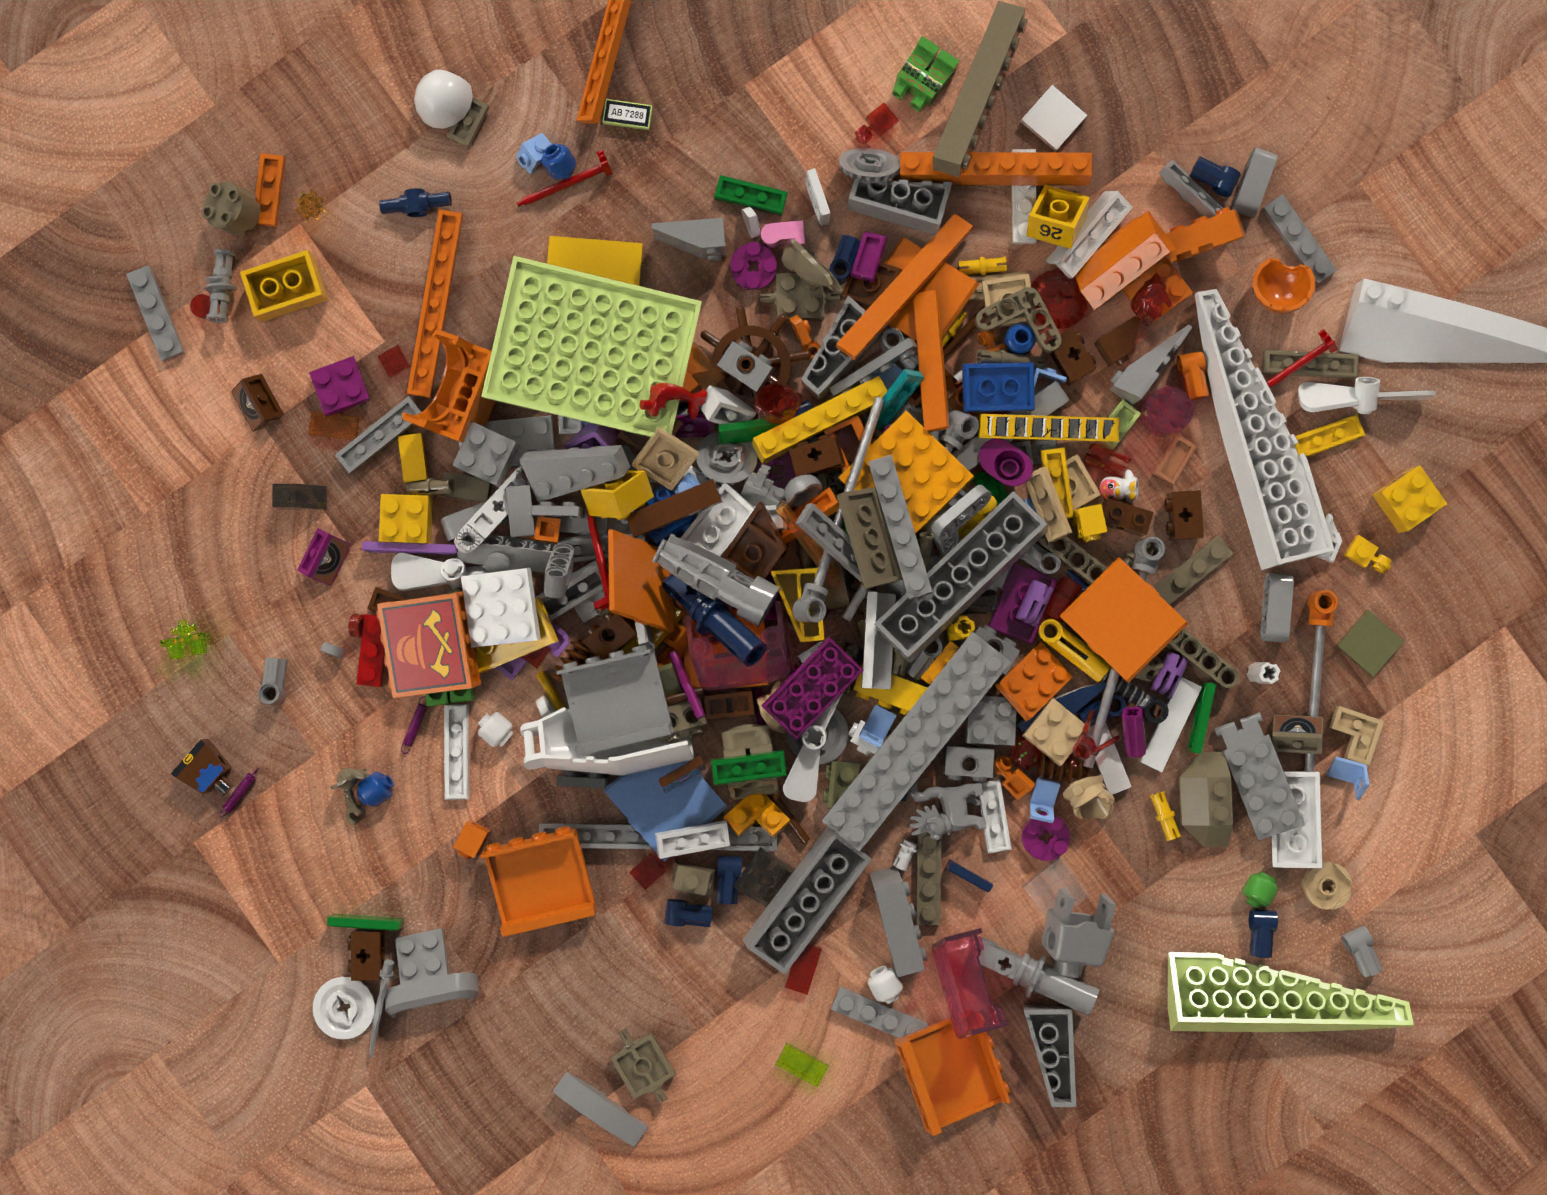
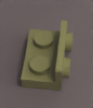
M831 761V766L826 765L825 779L829 780V787L823 791V803H827V809H832L859 775L860 763Z

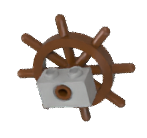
M738 306L736 308L739 328L728 332L721 340L706 330L700 333V337L715 347L711 358V370L693 374L692 377L696 382L713 379L716 387L728 390L750 407H754L757 412V419L766 418L764 405L775 400L781 393L797 403L802 401V395L787 384L791 376V363L808 360L811 357V353L808 350L789 353L784 342L777 336L787 321L785 314H780L771 329L768 330L759 326H748L745 308ZM750 336L764 338L755 353H753ZM741 338L739 344L735 342L736 340ZM772 344L779 356L767 358L764 355ZM781 365L779 378H776L772 375L775 370L773 367ZM732 375L737 378L732 388L727 385L724 377ZM766 382L772 386L768 392L761 394V390ZM744 385L751 388L752 397L739 395Z

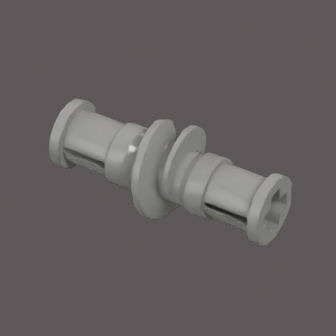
M216 249L214 250L216 261L213 276L206 277L207 285L205 290L211 293L210 311L206 315V319L214 323H227L229 319L226 316L230 300L229 291L237 290L235 285L230 284L233 275L232 264L233 259L236 258V253L231 250ZM223 259H225V267H224V268H223ZM218 305H220L219 314H217Z

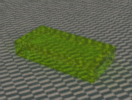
M787 1042L775 1063L776 1066L815 1087L819 1086L829 1067L825 1062Z

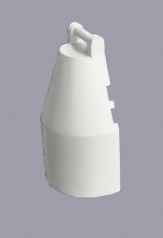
M565 707L538 721L525 723L520 727L525 746L523 762L524 767L528 770L546 767L548 769L624 776L694 759L690 736L681 738L679 742L673 744L662 743L661 737L577 756L575 746L578 745L571 712L570 708L566 709ZM539 736L541 752L535 754L533 737Z

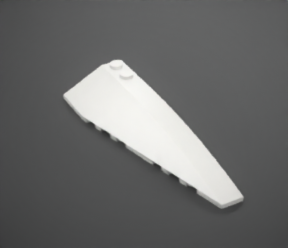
M1364 278L1354 286L1339 352L1356 354L1359 357L1382 363L1547 364V328L1482 308Z

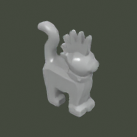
M915 782L909 789V796L915 802H926L931 798H939L943 813L939 815L935 805H931V810L928 806H924L925 812L916 809L915 812L920 817L910 816L911 820L918 822L909 825V828H917V830L911 833L912 836L928 832L931 839L940 840L943 834L950 835L952 831H960L971 826L978 830L986 829L985 818L968 815L966 805L968 802L974 806L981 805L978 796L983 795L981 783L946 788L930 787L920 793L917 791V782Z

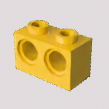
M1101 504L1074 510V518L1071 521L1076 540L1083 539V543L1096 541L1102 538L1101 534L1107 532Z

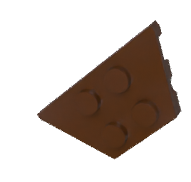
M760 501L722 556V558L735 564L736 570L754 580L757 576L766 579L787 549L764 503Z

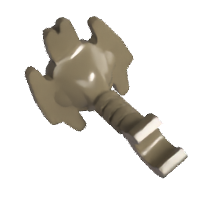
M343 768L337 775V783L330 787L333 790L339 787L344 790L348 807L346 818L352 825L359 823L361 819L357 816L365 812L361 806L357 805L352 788L356 785L358 778L364 779L369 776L366 768L363 770Z

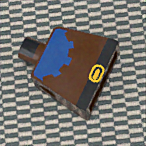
M201 739L171 773L172 776L202 794L210 793L215 788L224 796L234 786L225 778L232 768L231 765L209 739Z

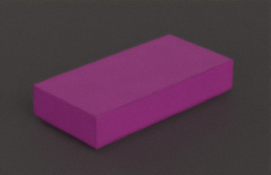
M864 231L850 274L852 278L874 283L888 240L887 236Z

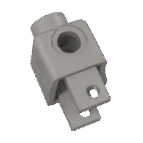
M1059 888L1054 909H1048L1042 946L1055 960L1053 967L1055 971L1067 977L1079 978L1082 976L1084 965L1101 967L1105 962L1115 933L1111 923L1116 903L1108 895L1100 894L1095 915L1071 912L1075 898L1066 889Z

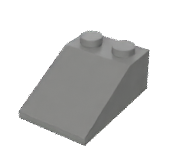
M723 218L651 223L654 238L657 241L702 259H708L711 262L720 261L722 257H726Z

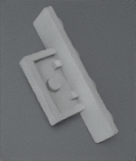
M540 502L539 506L532 505V515L535 517L542 516L561 519L559 533H590L587 522L588 510L577 506L575 502H563V506H554V502ZM595 516L598 532L607 533L608 518Z

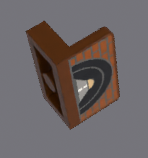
M262 374L243 378L231 391L253 432L257 431L264 423L280 419L284 415Z

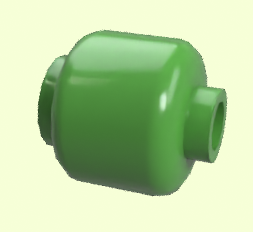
M1263 872L1251 874L1242 889L1243 895L1247 897L1245 902L1257 909L1260 906H1270L1279 890L1275 884L1277 881Z

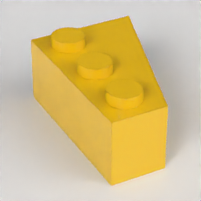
M818 568L771 571L776 586L780 587L779 593L800 642L823 641V620L817 623L799 622L795 619L792 611L794 603L802 597L805 584L814 583Z

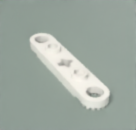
M522 465L511 474L456 534L454 542L459 551L463 553L475 551L508 515L506 487L530 485L529 481L521 478V471H524ZM501 504V511L495 512L493 510L494 505ZM463 535L471 536L473 545H463L461 537Z

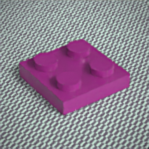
M354 356L309 372L326 417L371 401Z

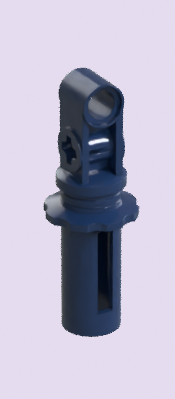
M670 574L661 582L668 595L678 601L689 612L690 618L697 622V633L702 636L712 634L746 667L753 666L763 657L767 648L766 644L731 613L733 606L718 598L712 600L673 574Z

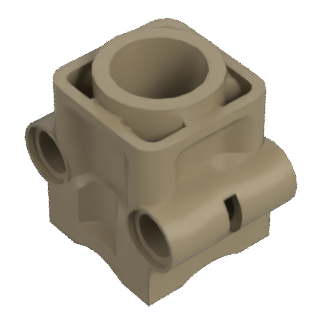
M746 724L733 727L722 733L724 758L773 752L769 726ZM777 777L728 783L732 800L743 799L752 794L770 795L779 793Z

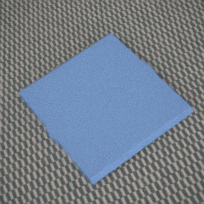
M689 761L629 775H620L603 790L625 815L631 827L643 836L657 854L655 833L708 824L727 808V805L703 779L701 773L670 791L664 792L658 782L659 779ZM670 857L662 858V860L665 862Z

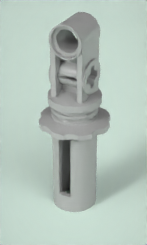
M978 937L970 955V961L1013 979V985L1024 986V988H1027V998L1030 997L1032 992L1034 994L1037 992L1082 1014L1090 1015L1100 989L1075 978L1061 975L1044 963L1046 955H1043L1039 961L1034 960L1027 953L1024 956H1020L986 938ZM1005 957L1010 959L1009 963L1011 964L1007 965L1006 968L1002 966L1003 962L1001 961Z

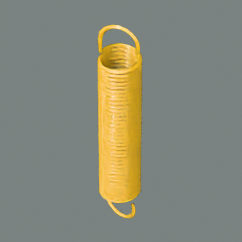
M542 669L541 672L536 674V677L556 711L566 706L546 672Z

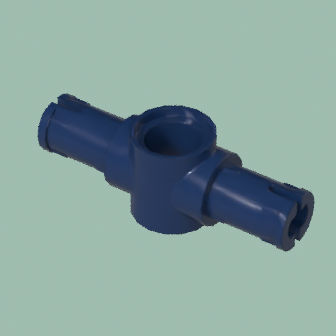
M420 188L405 190L404 195H400L399 198L379 200L382 214L402 212L408 217L426 216L427 211H431L432 208L452 206V197L449 191L430 194Z

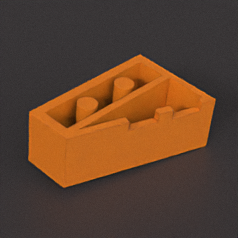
M1229 207L1216 211V216L1207 219L1206 216H1202L1193 220V224L1186 227L1182 224L1171 228L1170 232L1166 233V235L1177 249L1168 255L1170 263L1183 261L1246 237L1237 210H1230Z

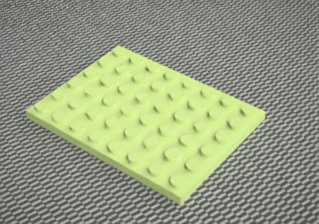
M513 256L481 397L651 437L658 427L672 435L680 399L668 401L665 404L666 408H661L657 417L649 415L648 410H641L640 401L649 400L650 387L658 383H671L683 387L702 301Z

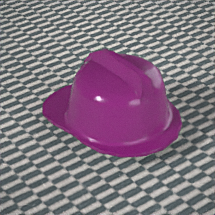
M991 439L983 444L979 451L981 467L1001 483L1008 486H1020L1030 479L1033 472V464L1030 458L1011 443L1003 439Z

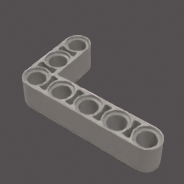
M489 534L475 551L463 553L458 550L457 559L465 563L485 565L487 557L491 553L500 552L509 558V568L511 569L531 568V571L545 573L544 594L550 598H561L566 594L573 572L574 548L568 544ZM463 535L461 537L463 545H473L471 536Z

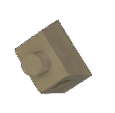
M674 860L669 884L675 890L707 896L714 891L717 869Z

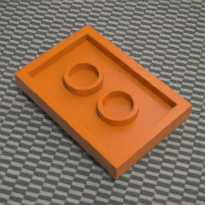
M1041 641L995 686L1024 720L1028 721L1073 676Z

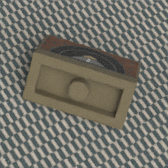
M1274 715L1272 739L1276 752L1322 754L1323 717Z

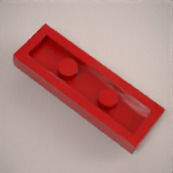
M364 614L356 685L382 687L385 649L380 639L381 626L377 615Z

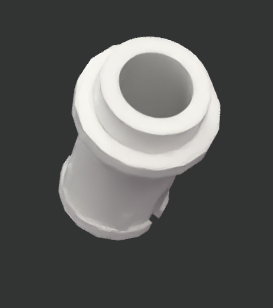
M904 839L903 843L900 842L901 848L893 866L907 871L914 852L917 853L918 850L916 849V843Z

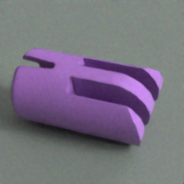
M1032 580L1016 614V618L1033 627H1037L1053 593V588L1047 587L1042 582Z
M1167 652L1163 660V668L1155 677L1150 689L1153 691L1157 690L1161 695L1166 694L1167 698L1172 699L1189 661L1184 657L1180 658V655Z

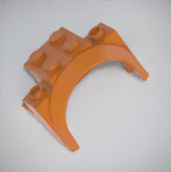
M437 329L433 336L442 342L446 355L445 370L440 387L434 399L424 411L416 415L403 412L402 418L428 431L463 443L471 422L486 427L495 403L494 400L481 397L492 351L474 345L459 336Z

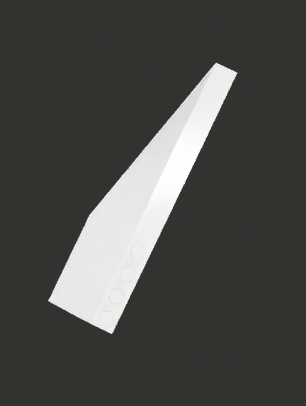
M1217 289L1195 293L1202 347L1216 415L1261 570L1335 551L1308 460L1304 453L1298 455L1294 446L1298 441L1294 434L1290 435L1284 424L1286 419L1283 413L1278 412L1274 405L1276 400L1259 368H1255L1250 360L1252 355L1249 349H1245L1239 339L1241 334L1238 328L1232 326L1229 320L1231 315Z

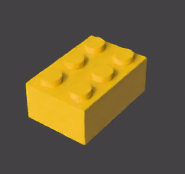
M308 250L240 272L253 315L261 322L329 300L316 258Z

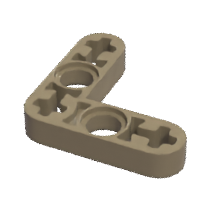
M1031 287L1024 288L982 309L975 318L976 327L980 331L988 332L1023 315L1031 327L1039 347L1043 351L1054 352L1061 344L1060 333L1038 291ZM1025 293L1028 296L1033 295L1034 299L1031 302L1034 308L1037 305L1040 307L1030 314L1028 313L1031 310L1029 302H1023ZM1005 303L1013 306L1014 312L1010 316H1005L1001 312V306ZM995 308L996 314L1001 321H998L997 317L989 322L990 326H987L986 323L981 324L982 315L986 317L992 316L995 313L992 309ZM1035 314H1042L1045 317L1046 322L1043 326H1036L1033 323V316ZM1048 326L1050 327L1047 331L1048 336L1056 339L1053 347L1050 344L1045 345L1044 341L1047 337L1044 332L1041 335L1038 333Z

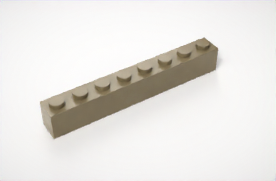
M998 1L933 156V170L960 178L963 169H968L971 161L970 152L972 149L976 150L980 138L978 133L980 129L984 130L987 123V111L992 110L995 104L996 96L994 94L996 90L1000 91L1004 80L1003 72H1008L1012 61L1010 55L1012 52L1017 51L1020 41L1018 36L1020 32L1024 33L1028 19L1025 18V8Z

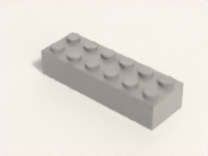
M827 826L742 939L746 947L780 972L786 974L871 861V858L862 849L859 852Z

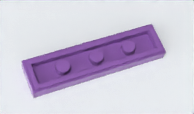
M362 541V550L366 552L456 556L458 554L457 547L450 544Z

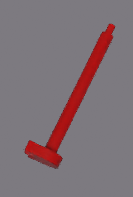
M604 151L596 152L600 165L523 197L521 201L516 202L517 206L519 207L524 204L526 206L605 172L606 176L612 175L613 172Z
M1325 329L1318 332L1323 344L1266 381L1269 389L1328 350L1332 354L1338 350L1335 341L1331 339Z
M587 511V522L605 597L593 602L595 610L601 609V611L608 608L609 611V575L595 516H589Z

